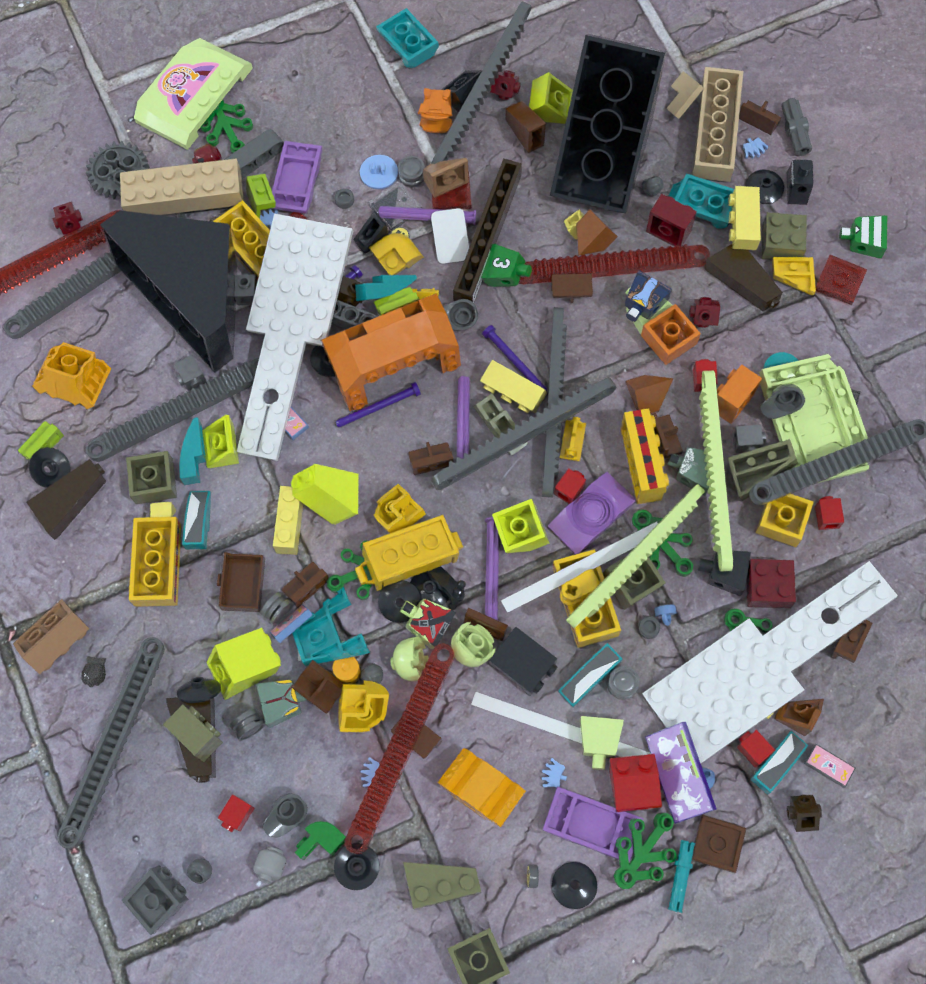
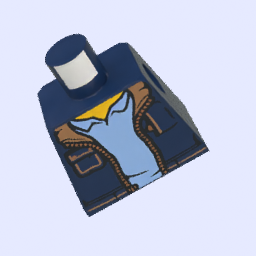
M639 270L626 297L625 306L629 309L626 317L632 322H636L639 316L650 319L670 299L672 289Z

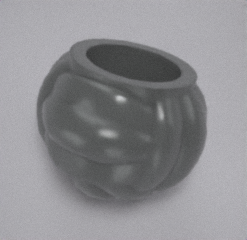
M658 176L645 179L642 182V190L649 196H656L663 189V180Z
M375 663L367 666L360 672L362 682L366 680L380 684L383 680V670Z
M201 858L195 859L190 863L187 869L189 879L198 884L206 882L212 875V866L209 861Z

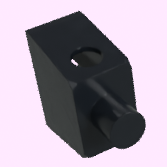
M792 160L787 170V204L807 205L814 183L812 160Z
M716 551L712 560L700 558L698 571L710 573L708 584L737 596L743 594L751 552L732 551V571L719 570Z

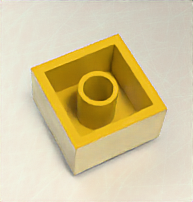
M789 494L765 504L756 534L797 547L802 540L813 501Z

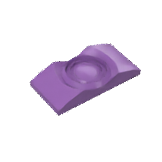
M284 141L272 189L276 207L270 209L307 214L313 198L315 180L319 173L322 146Z
M606 472L591 483L575 501L566 506L547 528L576 555L582 553L637 500Z
M557 786L543 831L619 860V853L616 847L617 838L621 836L628 837L632 843V832L629 828V822L633 818L641 820L644 818L625 811L616 812L614 807ZM638 822L634 825L636 830L639 828ZM625 840L621 842L622 848L626 846ZM633 844L630 850H628L629 862L633 853Z

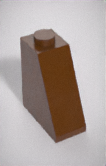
M523 101L511 104L506 108L505 120L526 152L530 153L544 146L546 127L544 120Z

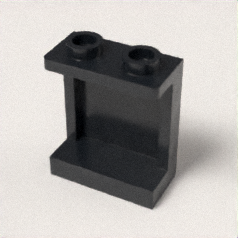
M515 627L489 659V665L495 670L499 669L531 696L533 692L537 694L542 689L544 678L547 675L551 677L558 666L555 664L558 658L519 628Z

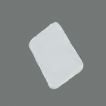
M457 208L432 213L431 220L438 261L442 264L464 261L469 250L463 210Z

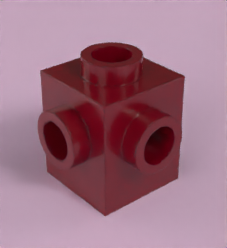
M508 70L498 72L499 77L495 78V84L491 85L490 93L498 94L499 98L509 100V98L519 93L521 87L519 76H515V72Z
M72 201L53 207L55 217L52 219L56 229H61L63 235L73 234L82 229L80 223L83 220L79 209H75Z
M709 297L694 299V306L690 305L689 317L692 318L694 325L702 328L709 327V325L718 326L721 307L719 300H712Z

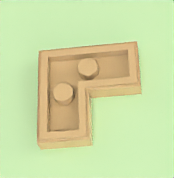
M683 71L671 85L679 94L666 109L679 119L702 92L704 87Z

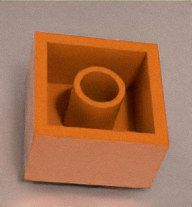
M676 304L644 324L641 337L665 365L697 345L701 335Z
M742 364L737 370L733 369L728 375L725 385L721 384L717 389L719 416L730 424L734 422L753 398L762 380L760 376Z

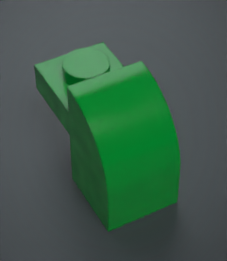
M324 821L314 822L305 828L310 837L307 838L305 836L296 845L298 849L295 851V854L300 859L305 860L320 844L333 856L348 838L331 823Z

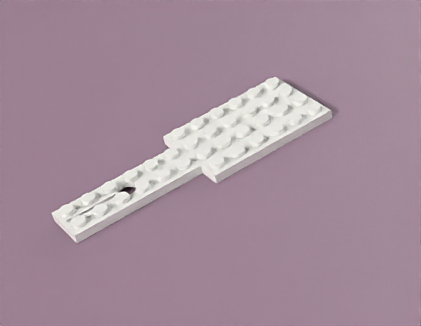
M274 214L246 327L248 332L263 334L265 337L237 448L238 453L278 461L306 343L323 347L320 340L327 338L329 335L353 235L352 228ZM269 389H274L279 394L277 402L273 404L265 403L263 398L264 393Z
M869 561L765 635L759 632L750 619L746 620L646 690L642 695L666 728L681 722L687 723L700 763L702 764L804 691L803 687L791 673L896 599L898 595ZM827 608L836 610L839 615L838 621L835 624H826L821 618L823 610Z

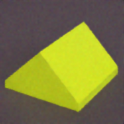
M225 414L202 430L207 468L239 464L234 424L230 416Z

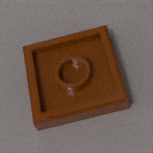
M701 815L694 842L692 861L735 874L747 828Z

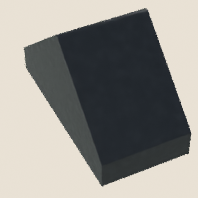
M592 34L585 35L550 196L626 214L651 129L667 51Z
M122 210L101 223L100 225L114 263L209 368L216 373L233 360L236 314L234 291L235 275H237L238 266L229 224Z

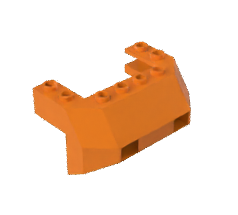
M436 293L320 340L334 369L341 394L349 411L362 409L368 404L364 384L374 383L379 378L393 375L406 367H413L425 359L429 360L434 357L436 360L440 359L442 373L454 371L461 366L458 342L446 311Z

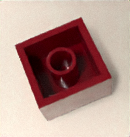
M661 194L650 211L646 232L681 249L692 231L697 211L688 205L677 202L670 196Z
M750 559L746 579L747 607L791 609L796 603L794 560Z

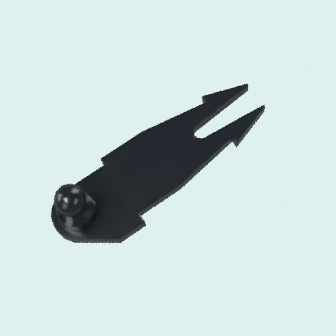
M441 566L426 571L437 587L449 596L451 601L448 605L449 609L455 610L457 604L462 602L465 597V581H455Z

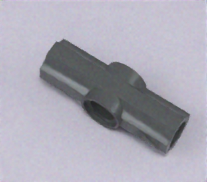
M789 98L782 103L785 117V133L791 139L795 155L805 156L812 151L808 135V119L803 117L799 100Z

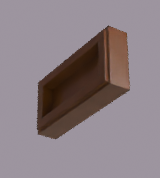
M468 608L465 613L463 624L471 622L469 625L473 626L479 624L488 630L493 638L503 641L508 628L507 624L471 608Z

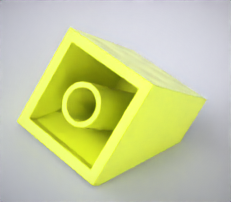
M314 464L293 475L291 481L292 496L331 524L336 525L358 514L359 474Z
M262 628L215 645L206 662L214 679L221 684V693L224 700L276 674L281 666L280 657L274 652L270 637L264 633Z

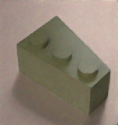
M790 439L728 457L741 501L750 497V489L757 483L784 473L798 464Z
M403 862L414 910L482 893L476 868Z

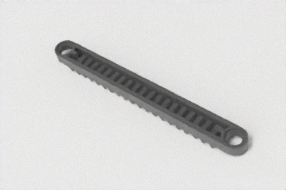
M522 1L431 164L447 161L449 157H454V151L458 150L457 144L462 143L461 138H465V131H469L468 124H473L472 118H476V111H480V105L484 104L483 98L488 97L487 92H491V85H494L495 78L499 77L498 72H502V65H506V59L510 58L509 52H513V46L517 45V39H520L521 32L524 33L525 31L524 23L532 8L528 3Z
M111 252L104 253V257H98L96 262L92 261L91 265H86L84 270H78V274H72L70 279L66 278L65 282L59 283L57 288L53 287L50 292L46 291L43 297L39 296L37 301H31V305H25L23 310L19 309L16 315L5 322L4 331L12 339L23 337L121 272L114 263ZM13 325H20V329L17 332H10Z
M554 307L547 407L549 410L552 403L557 406L558 400L563 398L567 325L563 323L564 308ZM561 423L546 431L542 497L553 498L554 480L558 478Z
M259 358L248 363L244 362L242 366H236L234 370L230 369L228 373H222L220 377H214L212 381L208 380L206 384H200L198 388H192L190 392L186 391L184 395H178L176 399H170L168 403L164 402L162 406H156L154 410H148L146 414L142 413L138 418L134 417L132 421H126L124 425H118L116 429H110L108 433L104 432L102 436L87 444L86 454L95 462L104 461L253 386ZM101 446L103 448L99 455L92 454V450L95 447Z
M605 378L594 385L588 383L587 389L581 387L580 393L572 392V397L565 396V401L558 400L557 406L552 403L551 409L544 408L543 414L536 412V418L529 416V422L522 420L521 426L515 424L514 430L508 428L507 434L501 432L500 438L493 437V442L485 441L486 446L478 445L477 451L471 449L470 455L464 453V458L457 457L456 463L450 461L449 467L435 474L431 482L436 490H442L606 398L616 390V385L611 378Z
M916 419L904 423L901 426L899 425L881 434L864 439L861 442L807 462L804 465L802 464L784 473L772 476L757 483L750 489V499L756 505H765L917 443L926 438V422ZM914 426H918L921 429V435L915 434ZM760 488L766 492L765 499L758 497L757 489Z
M149 637L141 644L57 836L58 843L63 848L74 849L78 847L87 829L90 828V822L93 820L98 804L102 800L101 797L105 793V787L109 784V778L113 775L112 771L116 768V762L120 759V753L124 749L123 746L127 742V737L131 733L134 721L137 719L138 712L142 708L141 705L145 701V696L149 692L153 678L156 676V670L159 669V663L165 648L164 644L156 637ZM152 643L158 644V651L155 654L147 652L148 646ZM72 830L75 832L76 838L74 842L68 844L65 842L64 837L68 831Z

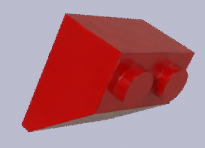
M655 754L610 758L609 774L616 812L662 807L659 772Z

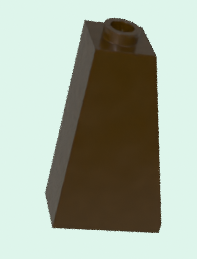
M731 244L707 258L705 264L707 272L761 311H765L768 308L773 309L780 303L779 300L783 292L749 250L732 249Z
M91 459L87 460L26 502L46 532L54 540L62 534L106 483L103 477L105 471L99 463L94 464Z
M178 697L166 698L170 716L182 704L188 709L192 706L205 718L204 724L208 721L215 728L214 698L200 703H186L179 700ZM178 740L189 777L194 780L196 779L197 783L210 782V778H216V750L203 762Z

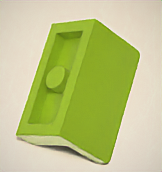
M266 174L247 176L246 193L253 212L260 219V210L275 208L276 202Z
M408 287L395 294L374 301V304L381 316L416 302L419 298L416 292L413 293L411 287Z
M44 421L19 448L18 452L30 461L31 456L36 451L47 447L53 448L64 435L55 425H50Z

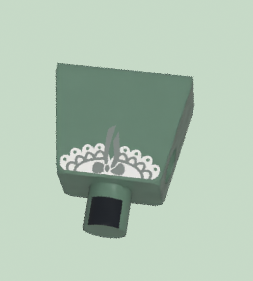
M687 448L684 457L672 453L668 465L679 469L676 480L691 489L696 484H699L705 490L702 494L705 496L709 486H707L708 478H706L708 470H705L707 462H705L706 455L704 450Z

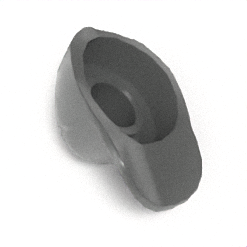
M468 299L457 300L443 306L453 330H467L473 327L478 320L476 305Z
M794 384L780 385L773 390L772 396L760 405V410L770 419H777L797 412L805 403L803 391Z
M288 793L280 796L273 803L271 812L264 820L263 830L267 835L274 838L284 836L305 819L308 808L307 804L297 794Z

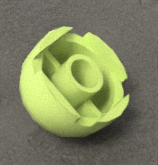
M471 622L462 624L453 635L451 651L456 660L462 665L479 667L486 663L495 653V648L493 649L492 645L494 639L483 626L479 624L473 626L469 625Z
M420 637L401 641L397 644L393 657H391L392 669L396 670L397 674L404 680L420 681L425 680V677L429 676L428 655L424 656L422 649H425L426 646Z

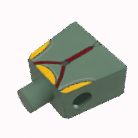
M292 680L256 684L265 723L269 728L302 713L300 702L307 699L292 688L294 685Z

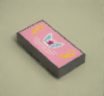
M818 744L813 746L804 762L805 765L843 788L847 786L856 767Z

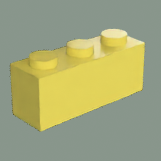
M735 186L733 194L729 195V206H732V211L729 213V223H732L729 241H732V249L757 250L761 241L759 187Z
M494 360L491 361L480 380L485 384L484 389L493 394L495 391L502 394L500 398L510 404L512 401L518 403V408L527 414L530 411L536 413L547 394L545 389Z
M280 486L273 548L277 554L297 555L303 503L292 496V487Z

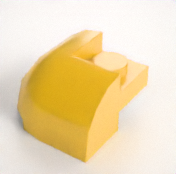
M400 233L389 234L369 247L388 275H397L406 267L410 268L424 258L413 241Z
M399 484L377 501L378 506L375 514H373L377 522L389 533L410 527L426 515L424 509Z
M363 680V685L343 684L338 706L339 731L367 732L381 720L384 721L389 699L387 689L379 683Z

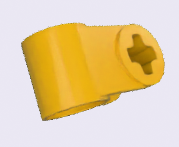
M592 569L586 570L564 583L560 592L561 602L571 606L586 599L600 584ZM567 590H568L570 593L574 592V596H572L571 594H568V595H567V594H566V593H567Z

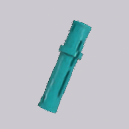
M685 840L680 841L678 860H675L674 863L676 871L668 910L683 913L690 869H693L691 861L695 843Z

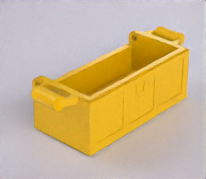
M444 515L363 543L362 555L365 561L356 567L355 571L361 585L375 584L377 591L382 589V584L384 587L451 562L456 563L459 550L463 548L458 533L450 532ZM366 565L372 577V580L370 581L368 580L365 570L363 568Z

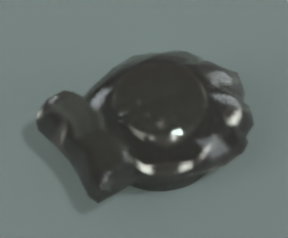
M87 656V663L81 672V680L85 685L87 684L91 688L95 685L99 686L104 682L106 658Z

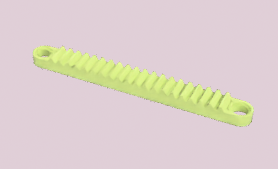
M714 370L703 371L702 391L699 396L701 403L699 406L702 408L700 415L703 416L701 419V423H703L702 431H704L702 438L705 439L703 446L706 447L704 450L706 455L705 462H707L705 470H708L706 478H708L707 486H709L707 493L710 494L708 502H711L709 510L712 511L710 514V518H712L710 526L713 527L711 534L714 535L712 542L715 543L713 551H716L718 555L719 570L732 571L733 554L716 378Z
M696 484L574 610L566 621L575 628L586 616L591 617L615 594L621 585L632 576L637 568L647 560L652 552L688 517L693 509L698 506L696 501L705 490L699 484Z

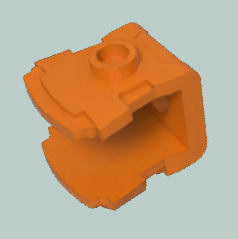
M424 88V102L421 103L418 114L422 117L419 126L422 127L423 131L430 133H446L452 126V119L449 118L452 116L451 90Z

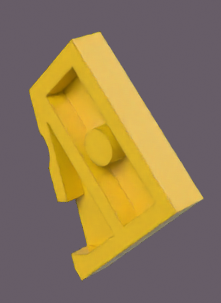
M773 257V279L809 295L815 294L813 257Z

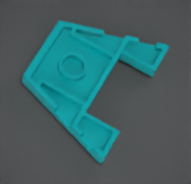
M344 587L337 591L338 594L331 600L328 598L324 601L323 607L315 614L311 612L313 615L292 633L301 661L305 666H308L312 660L320 664L370 653L362 633L343 643L341 642L332 614L352 605Z

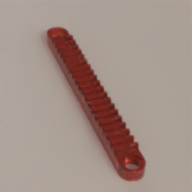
M120 210L112 211L0 268V295L1 293H7L8 289H15L16 285L21 286L22 282H29L30 278L35 279L38 274L43 275L44 271L49 272L50 268H56L57 264H64L65 260L70 261L73 256L78 257L79 253L84 254L87 249L92 250V247L99 246L100 242L105 243L106 239L100 224Z
M684 244L682 247L676 245L675 247L668 246L664 248L662 246L659 249L653 247L651 250L645 248L644 250L637 249L636 251L629 250L628 252L622 250L620 253L614 251L611 254L606 252L605 254L581 255L580 257L577 255L573 257L566 256L565 258L558 257L557 259L552 257L549 260L543 258L541 261L535 259L531 262H525L526 265H531L532 272L530 277H521L519 284L551 282L552 275L592 274V278L635 274L639 270L645 273L702 267L706 264L707 258L710 257V251L703 245L688 246ZM701 252L705 258L701 260L696 259L694 254Z
M438 644L433 649L414 688V692L410 696L406 709L402 713L398 726L395 728L387 750L383 754L379 767L375 771V775L371 780L367 793L363 797V801L356 812L355 819L352 821L345 839V847L351 853L362 854L365 852L374 836L454 662L455 654L452 647L448 644ZM445 649L449 651L450 656L448 660L440 661L437 658L440 650ZM359 835L363 839V845L359 849H354L351 846V839Z

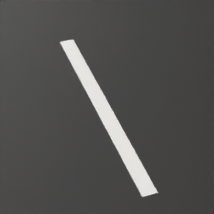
M655 522L501 600L506 611L510 612L563 585L584 571L594 569L635 548L658 523Z
M475 692L471 705L582 743L581 728ZM619 742L616 756L619 757L651 754Z

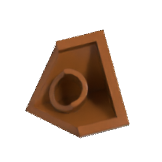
M590 209L576 223L578 256L605 251L618 237Z
M643 375L627 380L626 385L636 410L649 408L650 415L659 412L674 378Z
M824 699L789 701L779 708L774 719L799 734L806 736L812 732L822 712Z

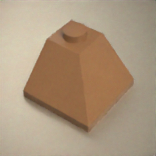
M467 158L440 161L436 164H430L423 169L424 181L434 198L469 182Z

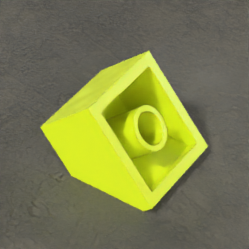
M548 72L532 80L529 107L544 122L566 124L573 90Z
M532 499L492 514L506 553L532 551L550 544L537 507Z

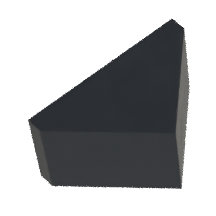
M374 211L353 240L361 251L366 254L371 251L369 247L388 235L387 225L380 215Z

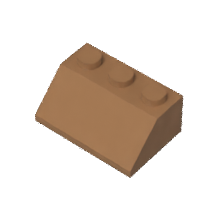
M61 599L21 635L13 645L20 656L35 671L41 674L43 671L50 669L59 656L66 654L75 641L82 639L89 627Z

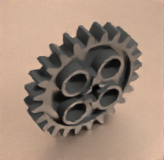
M113 141L111 147L106 143V149L99 147L100 153L93 152L95 158L88 159L90 164L86 165L88 169L86 174L94 191L97 190L99 195L104 194L105 198H108L111 194L112 198L115 199L117 195L121 198V172L146 170L150 167L146 155H144L142 150L138 149L137 145L132 147L129 142L125 146L123 141L116 145L115 141Z

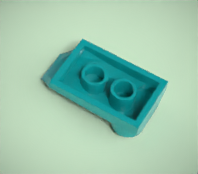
M407 8L376 26L378 32L402 58L404 66L408 68L417 67L430 59L439 48L438 41Z
M687 173L684 179L673 184L668 196L683 205L692 207L693 210L697 211L696 217L710 221L718 229L726 228L730 224L729 213L732 211V206H729V195L733 194V188Z

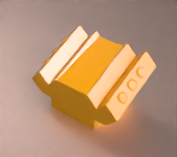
M63 342L61 345H56L49 350L32 387L40 394L46 392L52 398L69 401L74 406L81 403L86 409H89L95 405L111 368L103 360L97 359L95 352Z
M465 748L461 750L437 782L451 793L453 798L483 819H487L499 827L503 825L526 792L519 784L513 782L506 775Z

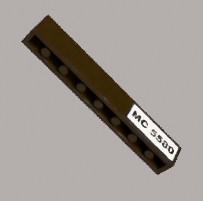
M503 158L454 286L453 301L468 299L473 303L475 302L482 283L481 276L492 244L497 243L521 179L522 163Z

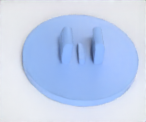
M374 155L367 158L360 168L361 180L372 189H385L391 186L398 176V167L395 161L385 155Z

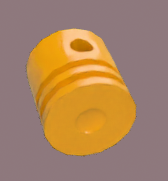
M355 657L335 660L332 669L335 677L344 684H355L359 680L361 669Z

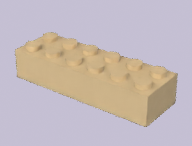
M705 67L701 85L704 89L700 94L692 169L693 176L708 180L731 181L735 164L743 71Z
M237 159L120 173L121 207L123 211L164 215L237 205L243 200L242 176Z

